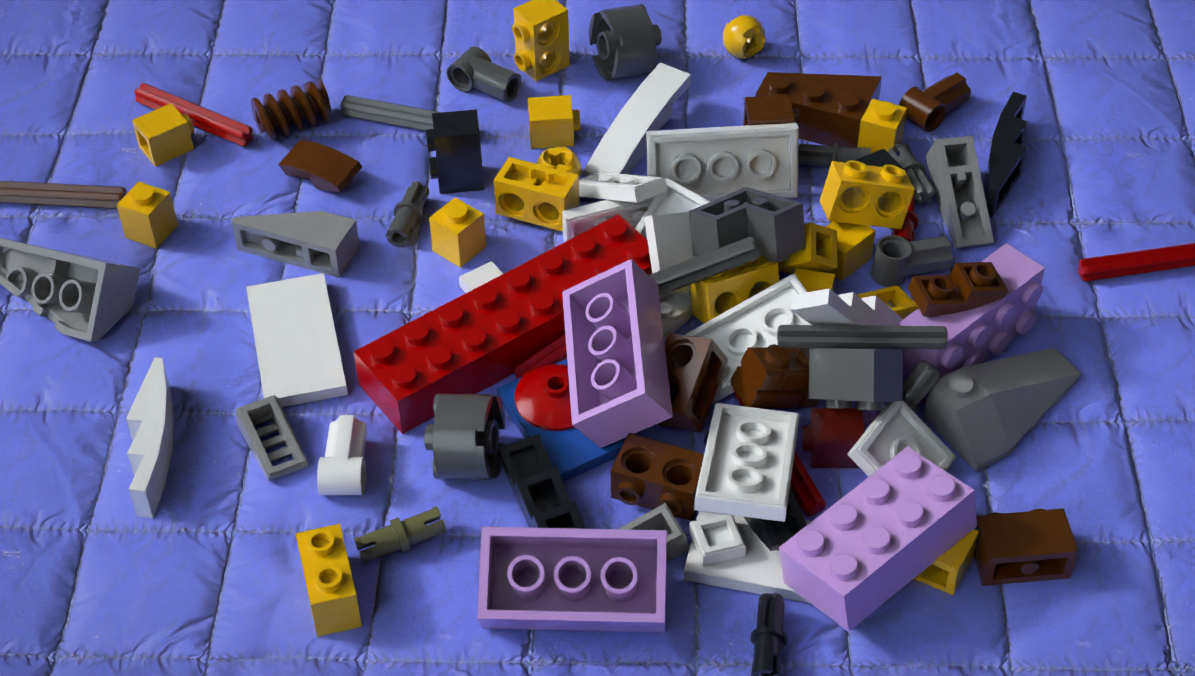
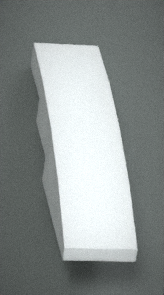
M660 62L621 109L584 169V176L598 172L629 174L647 154L646 131L659 130L672 117V105L691 85V74Z
M831 289L796 294L792 297L791 311L811 325L898 326L899 322L903 320L877 296L859 298L854 292L837 295Z
M154 357L126 417L133 441L127 453L134 474L129 492L136 515L146 518H154L166 484L173 450L174 413L170 384L163 358Z

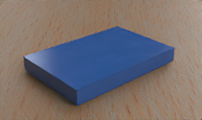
M567 359L555 363L568 366ZM522 378L497 388V396L500 398L502 406L523 437L526 439L539 434L552 468L557 467L562 482L617 458L626 437L599 448L575 427L563 431H549L537 428L526 422L520 416L515 406V389Z

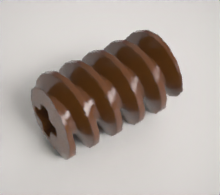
M321 78L318 79L317 87L311 81L304 84V92L299 86L295 85L291 87L290 96L283 89L277 92L276 99L270 93L265 94L263 105L256 97L251 99L252 112L261 133L266 132L272 140L276 139V128L279 127L285 136L290 135V124L292 123L299 132L303 131V120L305 119L308 120L313 128L317 127V116L321 115L326 124L330 123L331 105Z

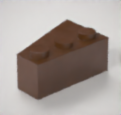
M767 72L756 92V96L789 95L792 110L798 109L799 139L826 146H833L834 142H838V146L858 147L861 119L871 99L879 100L882 76Z

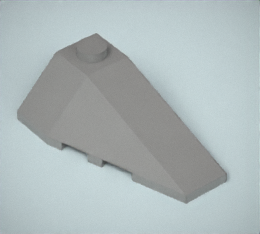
M0 238V284L16 297H22L33 306L32 310L51 320L56 324L54 328L62 334L90 342H97L133 307L140 268Z
M1055 348L966 366L937 380L928 392L924 417L977 472L1010 455L1027 431H1032L1039 424L1040 417L1050 407H1054L1078 382L1081 373Z

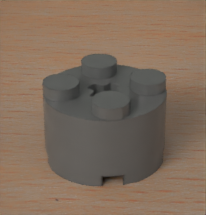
M643 4L605 9L593 14L589 27L590 45L596 44L598 55L592 57L598 73L605 80H615L650 74L656 68V46L661 44V31L657 24L652 25L646 7Z
M436 394L433 402L434 424H427L424 434L426 450H433L434 478L455 480L496 479L502 467L497 454L498 448L505 446V443H499V429H505L504 412L500 398L488 394Z

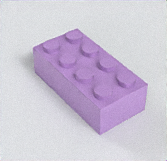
M1005 243L981 261L992 262L1008 289L1005 297L974 309L939 316L923 317L918 308L899 322L898 326H944L948 331V344L945 349H903V382L920 361L932 364L940 372V378L960 368L984 363L992 355L1001 354L1007 348L1010 341L1019 334L1025 335L1028 333L1037 319L1035 310L1037 301L1043 292L1041 283L1045 267ZM927 393V394L925 395V397L921 400V402H923L925 405H926L928 393Z
M630 259L563 291L572 425L599 448H602L627 437L628 433L635 434L672 418L658 284Z
M907 446L779 547L784 583L850 632L935 562L938 557L977 527L975 490Z
M481 527L477 619L484 629L665 632L667 530Z

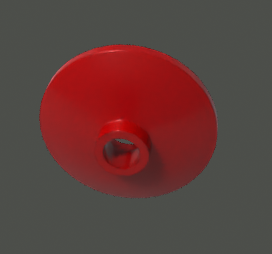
M560 364L545 365L527 373L517 384L514 395L515 406L520 416L529 424L544 430L563 431L574 428L571 418L568 366Z

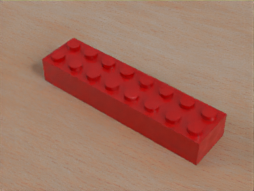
M619 214L353 351L359 386L395 427L404 434L434 417L433 402L436 394H477L514 374L515 366L564 334L563 291L630 259L646 274H652L648 240Z

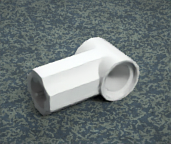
M339 415L337 420L330 422L325 457H320L318 462L317 486L319 495H364L366 464L364 453L367 428L366 422L359 421L354 415Z

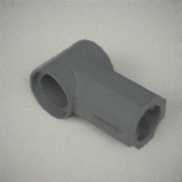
M470 47L447 68L446 72L450 83L459 91L468 92L474 87L507 102H511L517 96V91L521 85L520 74L492 63L488 54L478 47Z
M896 235L882 237L876 247L871 271L872 278L881 286H900L905 282L906 276L951 269L953 264L951 244L946 236L911 242Z

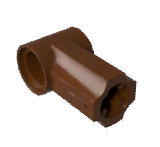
M956 72L925 90L916 86L910 88L901 98L899 106L907 107L906 118L924 131L931 132L942 123L946 113L970 99L971 89L966 83V78Z

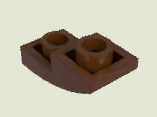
M300 140L278 164L285 175L309 178L316 189L341 192L352 183L353 177L362 168L359 161L338 150L305 140Z
M992 262L955 263L950 275L913 276L908 286V290L923 317L953 314L974 309L1005 297L1008 292Z

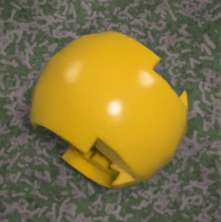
M741 15L725 25L723 45L732 56L747 59L763 49L765 29L758 19L750 15Z
M564 146L546 149L539 155L536 162L539 165L578 174L579 178L582 172L577 154Z

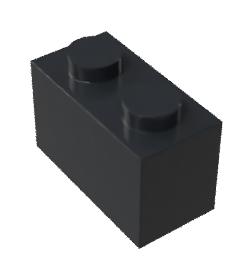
M477 109L432 113L433 129H426L428 152L436 151V157H429L431 180L438 179L440 194L484 190Z

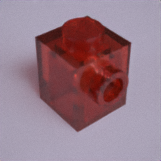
M811 408L809 426H802L801 447L802 451H809L811 468H860L847 454L865 432L862 410L858 408Z

